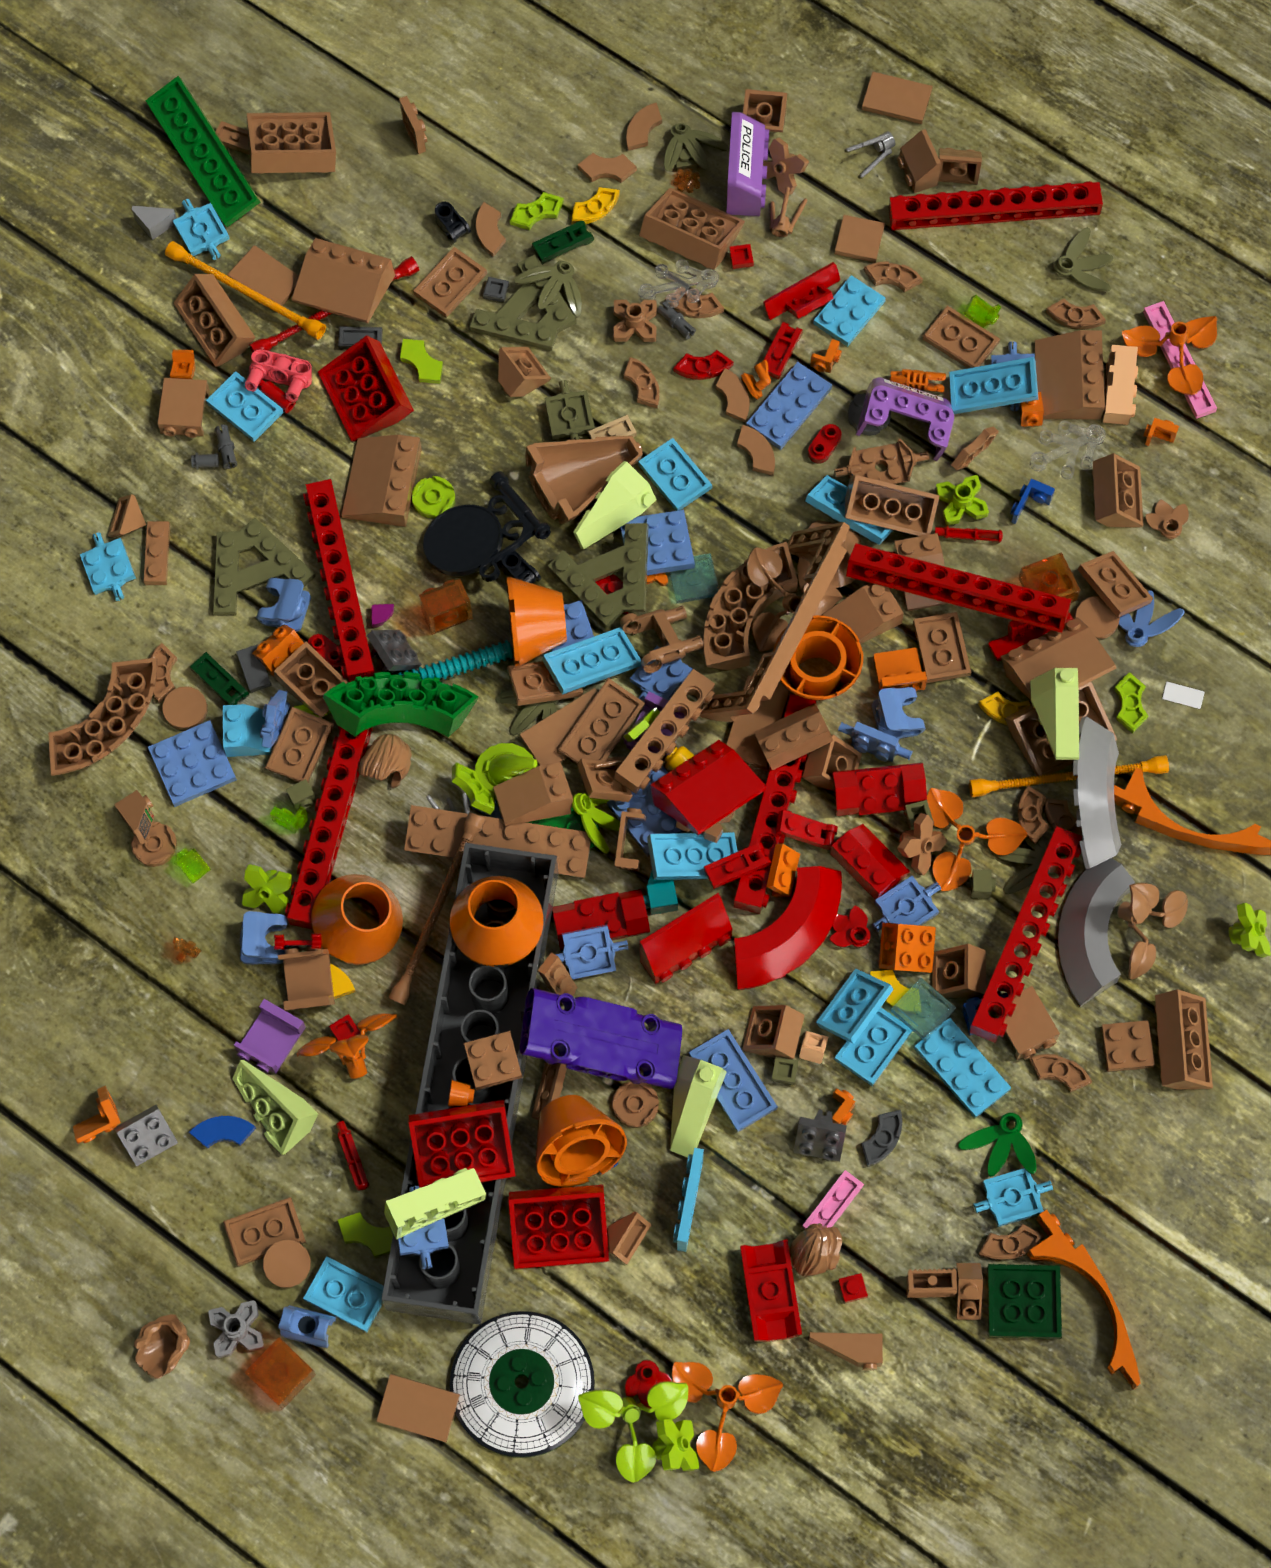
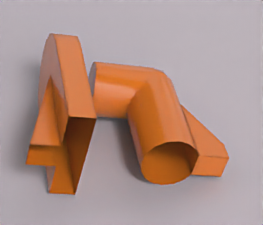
M763 360L754 367L760 378L758 382H756L753 375L746 373L741 375V380L756 399H760L763 396L762 390L771 383L767 360Z

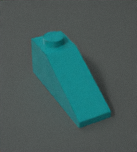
M651 871L647 884V894L643 895L646 908H650L651 915L678 911L674 880H654L653 871Z

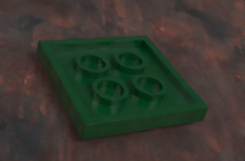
M988 1264V1337L1061 1339L1060 1266Z

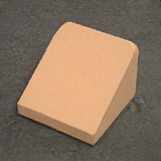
M806 1031L799 1058L821 1064L829 1037Z

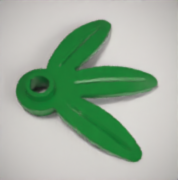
M1015 1113L1004 1114L999 1121V1125L978 1130L965 1137L958 1144L960 1150H972L984 1147L998 1139L988 1162V1175L990 1177L995 1176L1005 1164L1011 1144H1013L1016 1156L1025 1170L1030 1174L1036 1172L1035 1155L1028 1141L1020 1133L1023 1122L1020 1116ZM1010 1121L1015 1122V1127L1012 1129L1007 1127Z

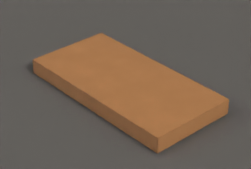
M747 676L744 689H746L752 676ZM778 683L770 700L760 701V706L754 714L739 715L735 722H733L726 745L734 749L747 765L767 769L768 761L754 732L782 719L790 690L783 684Z
M608 678L562 743L558 752L575 764H578L580 759L606 761L645 703Z
M595 688L519 735L533 758L537 760L539 766L558 763L567 759V757L558 752V749L598 692Z

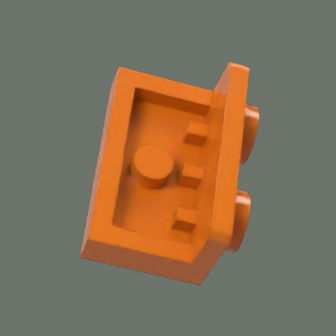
M284 624L275 629L266 641L261 642L252 654L275 677L274 670L303 645L304 642L294 629Z
M776 844L766 886L772 890V896L774 897L791 896L800 853L784 844Z

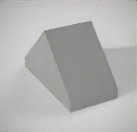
M132 206L135 221L152 240L174 226L173 220L177 219L174 209Z

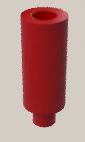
M261 379L258 385L260 391L279 405L285 413H289L294 408L296 402L287 400L286 393L271 381L265 382Z

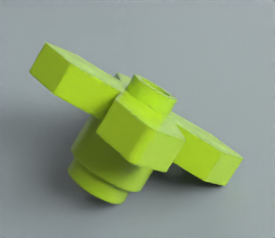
M977 475L965 477L963 483L956 486L949 481L936 484L935 490L937 495L940 496L939 500L949 503L943 511V517L947 526L959 524L964 512L976 520L988 517L989 510L986 501L975 497L981 489Z
M248 864L245 869L244 880L251 888L245 890L242 905L255 909L265 902L272 913L285 916V910L290 900L283 892L289 890L292 875L276 870L264 872L262 867Z
M1248 903L1238 904L1237 913L1240 922H1236L1233 926L1229 927L1231 942L1241 945L1242 949L1246 951L1254 950L1256 955L1261 958L1271 956L1270 944L1265 936V928L1267 926L1266 913L1260 909L1253 911L1252 906Z
M671 1419L656 1421L659 1438L654 1441L652 1448L655 1451L656 1459L662 1460L663 1470L673 1471L680 1469V1466L683 1471L699 1469L698 1456L690 1447V1441L694 1436L692 1421L682 1420L675 1424Z

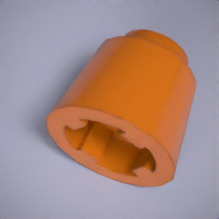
M451 1080L448 1107L468 1106V1103L473 1104L475 1089H470L468 1084Z

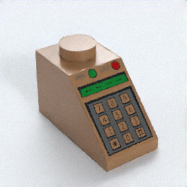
M138 790L114 805L124 822L142 845L146 842L155 816L150 809L153 807L147 795L142 797Z

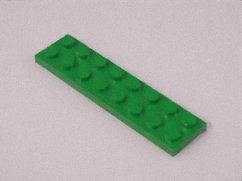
M179 76L145 100L224 225L229 227L261 203Z

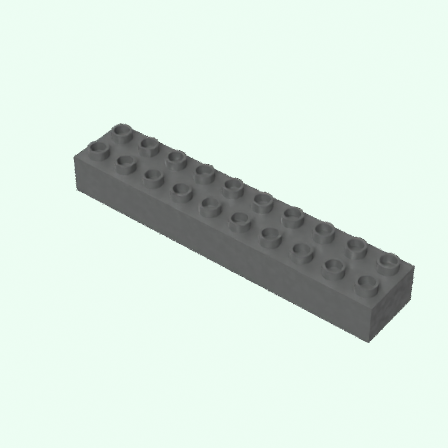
M465 843L455 900L468 885L479 879L491 876H505L516 879L530 888L538 898L543 911V931L536 947L525 958L511 965H494V967L478 964L466 957L455 944L451 929L449 928L415 1113L456 1108L448 1107L451 1080L468 1084L470 1089H475L473 1104L468 1103V1105L504 1100L511 1147L527 1056L520 1054L519 1050L527 993L531 988L539 989L541 976L537 970L543 964L559 874L557 856ZM491 900L478 908L474 918L484 926L500 927L511 921L517 910L507 901ZM510 1031L522 1078L476 1090L464 1043ZM412 1140L410 1141L401 1195L409 1193L410 1187H413L415 1190V1186H419ZM506 1178L481 1182L486 1192L484 1201L444 1218L449 1247L430 1253L432 1268L428 1269L426 1267V1269H422L420 1255L408 1254L400 1256L398 1239L393 1234L381 1299L386 1311L481 1325Z

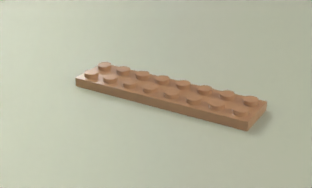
M411 805L404 851L454 858L457 855L456 852H458L460 844H462L464 822L468 814ZM481 816L486 819L485 823L471 844L557 856L559 874L585 878L591 842L586 832L532 823L505 826L503 819Z

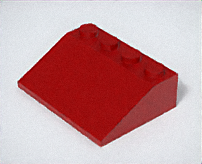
M367 335L318 371L352 442L394 425L414 411L380 341Z
M717 740L650 785L654 806L697 835L767 789L766 785L735 750L720 740Z
M719 893L640 941V962L655 984L659 981L662 983L666 982L673 976L672 973L675 971L687 969L696 958L706 957L712 952V948L717 945L723 946L731 940L730 937L732 936L733 929Z
M504 1100L409 1115V1128L419 1188L430 1185L441 1178L446 1179L454 1176V1173L464 1168H467V1170L474 1168L480 1182L516 1177Z
M604 1184L509 1192L514 1269L609 1261Z

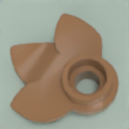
M1160 499L1155 507V513L1146 514L1145 517L1147 524L1152 529L1160 531L1168 539H1174L1181 534L1182 525L1188 521L1189 512L1186 504H1181L1173 509L1168 503ZM1167 527H1172L1174 531H1169Z

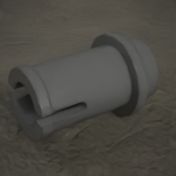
M196 452L195 455H191L192 468L199 470L202 467H219L218 453L198 455V452Z

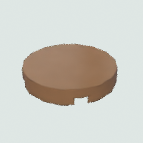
M1100 596L1088 597L1082 601L1077 608L1075 618L1078 617L1091 629L1097 639H1105L1114 634L1120 617L1117 618Z
M189 686L172 690L163 702V714L166 721L173 728L179 730H188L199 723L201 724L208 713V705L204 695L199 690Z
M154 821L145 843L141 845L136 836H133L131 841L132 852L137 860L146 866L156 867L164 865L176 853V835L166 824Z
M627 1082L617 1089L613 1096L612 1107L616 1118L622 1124L628 1127L640 1128L648 1125L655 1119L658 1113L659 1100L656 1091L649 1084Z
M281 1240L274 1243L267 1250L263 1259V1269L266 1277L273 1284L280 1287H293L300 1284L307 1277L311 1268V1258L308 1250L301 1243L294 1240Z

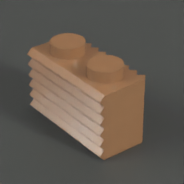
M934 1268L928 1271L926 1269L923 1271L921 1269L918 1271L910 1269L906 1275L907 1298L955 1297L957 1293L956 1270L954 1268L952 1270H936Z

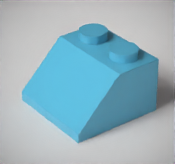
M246 704L223 705V749L227 757L271 755V748L262 747L263 738H260L261 727L265 725V717L262 716L263 709Z

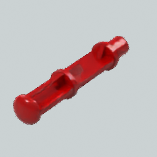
M949 526L944 528L935 527V534L938 533V536H944L945 539L998 541V543L1003 539L1002 530L949 528Z
M340 1121L336 1123L338 1129L337 1136L356 1190L363 1191L369 1187V1183L351 1131L347 1129L345 1121Z

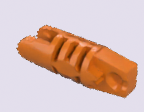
M911 369L891 371L890 381L918 390L944 392L945 387L943 385L928 383V380L944 381L946 379L945 373Z

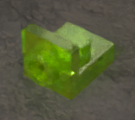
M275 806L270 812L273 822L295 834L299 828L302 829L308 819L306 810L302 806H300L295 816L288 809H279Z
M185 847L175 855L177 859L174 861V864L181 869L192 884L211 870L195 848L188 850Z

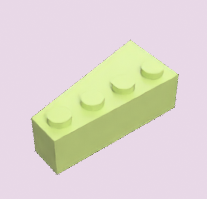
M464 1168L454 1173V1176L446 1179L441 1178L430 1185L386 1201L384 1214L395 1238L399 1239L484 1201L486 1192L475 1169L467 1170V1168Z

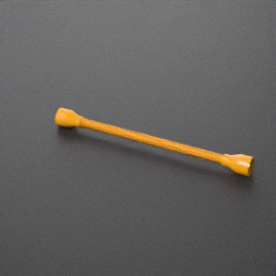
M174 241L170 242L166 247L165 256L190 264L206 274H213L217 280L297 323L308 335L317 340L321 339L324 335L326 325L320 321L308 319L304 316L301 317L196 259L182 245Z
M1166 755L1154 756L1147 761H1141L1139 764L1115 767V775L1133 773L1136 767L1141 769L1143 773L1162 774L1169 772V762ZM1071 771L1056 773V775H1039V777L1031 776L999 782L980 778L969 780L971 797H980L997 791L999 788L1007 789L1016 788V786L1024 787L1033 784L1076 780L1078 776H1074Z

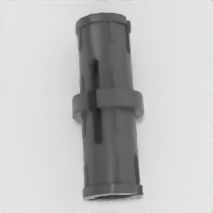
M666 301L662 303L664 307L659 305L657 312L669 322V326L676 328L685 339L691 338L689 334L694 335L696 329L684 319L683 314L677 313Z
M221 425L222 431L217 426L214 430L218 440L217 448L222 455L223 466L225 469H231L230 463H232V467L235 468L237 466L233 451L235 446L230 439L228 426Z

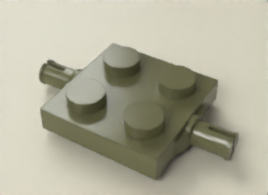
M564 380V386L563 381H560L561 393L545 398L552 440L565 437L570 438V440H579L580 435L588 434V431L595 429L587 390L580 392L569 391L568 381Z

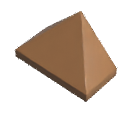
M131 494L119 498L107 537H118L146 525L134 495Z
M635 1211L608 1226L610 1252L627 1265L652 1224Z

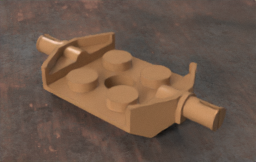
M898 439V443L857 451L856 447H854L849 465L834 469L835 478L847 475L850 478L852 475H858L891 484L910 482L914 465L917 462L929 460L928 451L913 453L901 439ZM883 464L887 467V470L880 472L876 470L875 466Z

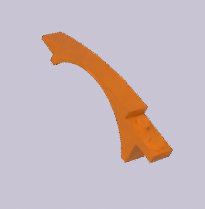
M1137 767L1125 790L1114 785L1115 804L1121 806L1127 813L1137 814L1135 823L1178 840L1212 849L1255 855H1271V840L1258 835L1261 826L1257 824L1230 834L1210 835L1189 830L1175 823L1156 806L1146 788L1143 771Z
M1047 1210L1043 1211L1036 1220L1048 1238L1030 1249L1027 1256L1031 1261L1054 1262L1071 1268L1085 1277L1097 1289L1109 1309L1114 1329L1113 1352L1107 1370L1111 1375L1120 1370L1132 1389H1136L1141 1384L1136 1359L1123 1318L1105 1279L1084 1245L1081 1244L1074 1249L1072 1238L1068 1233L1064 1234L1059 1227L1060 1222L1058 1218Z

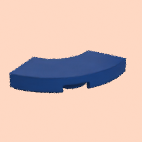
M218 1116L199 1123L189 1133L208 1149L214 1143L221 1141H231L241 1146L256 1127L242 1118Z

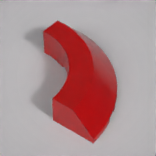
M822 866L798 867L795 892L784 913L762 931L749 936L734 938L737 990L760 987L785 977L786 974L803 965L818 947L822 945L838 912L842 891L841 871Z

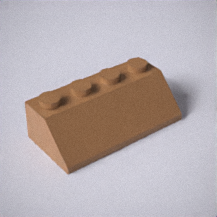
M194 274L173 303L215 367H219L244 353L249 344L256 338L213 274Z
M852 475L850 476L845 496V518L916 536L930 535L940 496Z
M1178 989L1155 995L1159 1041L1158 1055L1160 1058L1162 1086L1176 1090L1213 1088L1206 999Z

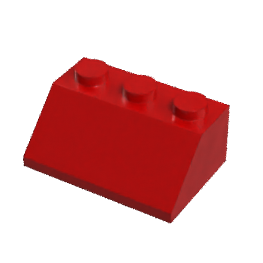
M864 824L847 831L831 845L830 855L875 900L894 888L911 872Z

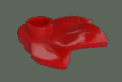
M855 905L851 909L849 917L837 914L832 925L835 933L830 937V941L838 947L852 945L860 948L866 946L870 941L871 935L866 927L868 918L865 912ZM861 934L863 939L857 940L855 935Z
M643 1360L636 1366L635 1374L627 1379L625 1393L626 1396L630 1397L638 1395L641 1403L645 1407L651 1408L647 1402L649 1390L660 1382L672 1381L668 1374L659 1371L655 1362ZM646 1368L652 1370V1374L649 1377L643 1375V1370Z

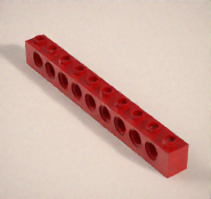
M1086 181L1078 184H1045L1038 187L1022 186L1011 189L1004 187L997 190L981 189L978 191H959L956 193L939 192L937 194H917L915 196L898 195L890 197L888 209L891 230L1100 215L1103 200L1100 182Z
M328 479L305 484L307 493H303L305 504L311 507V511L307 512L309 523L315 526V530L311 531L314 544L318 543L320 548L316 550L318 563L323 562L324 567L320 569L322 582L327 581L328 587L324 588L326 600H331L332 606L328 607L330 619H335L336 626H332L335 639H340L341 644L337 646L339 659L344 658L345 665H341L343 678H348L349 682H351L358 676L362 678L371 677L375 672L332 480ZM324 523H330L328 526H322ZM328 542H334L332 545H326ZM332 561H338L336 564H330ZM336 580H343L340 583H334ZM340 599H347L345 602H338ZM345 618H351L348 622L342 621ZM350 637L356 638L353 641H346ZM353 657H360L356 661L351 660Z
M855 543L850 555L846 574L847 577L1060 633L1063 632L1072 600Z
M790 694L784 717L809 705L816 704V700ZM808 754L793 760L795 764L792 766L783 765L774 770L770 767L766 782L767 789L763 793L749 847L757 843H771L772 847L764 850L765 856H768L771 862L776 844H784L786 836L777 834V827L770 828L766 823L769 821L777 823L779 812L782 810L788 811L790 803H795L797 791L794 790L795 783H800L803 770H800L801 762H806ZM780 780H785L789 783V785L780 786L778 782ZM781 801L784 805L775 807L772 802ZM755 855L750 856L752 862L757 860ZM771 865L763 870H756L740 878L734 900V908L761 914L762 907L767 908L770 895L766 894L768 888L766 886ZM756 883L761 886V889L754 891L749 886Z
M338 726L341 730L339 737L335 736L333 741V749L335 751L333 757H329L327 762V770L329 772L327 778L324 777L321 784V791L323 793L321 798L317 799L315 811H317L316 818L311 820L309 832H311L310 839L304 843V860L298 864L297 874H299V878L292 885L291 895H293L291 903L287 904L285 916L290 925L313 930L311 923L312 908L318 894L330 883L360 776L358 773L360 761L367 751L373 727L362 731L356 738L349 739L347 736L350 733ZM346 753L352 754L349 759L341 758ZM339 774L346 775L343 780L335 779ZM334 794L341 796L336 801L330 800V797ZM328 815L335 816L330 822L324 821V818ZM321 836L329 837L326 842H318ZM315 857L323 858L318 864L312 863ZM309 878L317 879L316 883L312 885L306 884V881ZM304 899L311 900V903L307 906L300 905V902Z
M1056 826L969 1033L996 1043L998 1036L1003 1038L1008 1024L1004 1023L1006 1017H1012L1017 1005L1013 1003L1015 996H1021L1025 986L1024 983H1021L1024 975L1027 977L1030 975L1033 964L1030 963L1032 956H1038L1042 946L1041 943H1038L1041 936L1046 937L1050 927L1047 920L1049 916L1054 917L1059 904L1055 903L1058 896H1063L1067 887L1064 884V880L1066 877H1071L1075 868L1072 861L1074 857L1079 858L1081 854L1079 841H1081L1082 836ZM1063 853L1067 856V858L1061 859L1057 856V854ZM1054 872L1059 877L1052 878L1048 875V873ZM1047 892L1051 897L1044 898L1040 893ZM1037 911L1042 914V917L1036 918L1031 913ZM1029 931L1033 933L1034 937L1028 938L1023 932ZM1021 951L1026 956L1020 958L1017 957L1014 952ZM1013 971L1017 974V977L1011 978L1007 976L1006 972ZM1005 991L1009 996L1002 998L997 992ZM996 1011L1000 1017L992 1018L989 1012Z

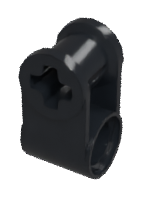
M444 201L436 205V224L452 244L456 243V239L465 233H471L466 220L459 215L449 202Z
M516 551L502 559V571L507 577H513L529 583L541 580L537 570L529 565ZM510 561H514L517 563L513 567L507 565V563Z

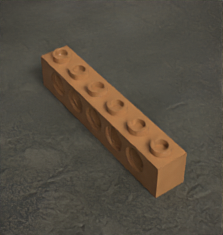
M693 669L616 770L614 779L635 794L640 788L644 790L651 781L649 778L653 771L657 773L664 763L662 761L663 757L666 754L670 756L676 748L677 744L675 741L678 737L683 738L690 728L687 726L690 721L698 719L703 711L700 709L704 703L709 704L714 697L715 683ZM694 695L698 700L692 702L688 700L687 696ZM681 712L685 718L679 719L675 717L674 713ZM668 729L672 732V735L665 736L661 730ZM655 746L659 749V752L652 753L648 750V747ZM638 763L644 764L646 769L643 771L638 770L635 765Z

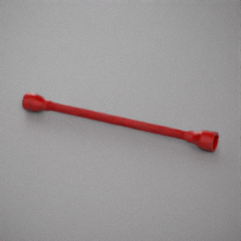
M412 256L403 260L394 269L395 277L393 280L409 277L420 271L418 264ZM321 310L308 317V319L320 321L333 313ZM295 324L287 328V330L280 332V334L278 333L265 339H258L249 344L252 353L260 349L270 351L278 342L280 343L285 338L287 339L292 334L294 335L299 332V330L302 331L303 328Z

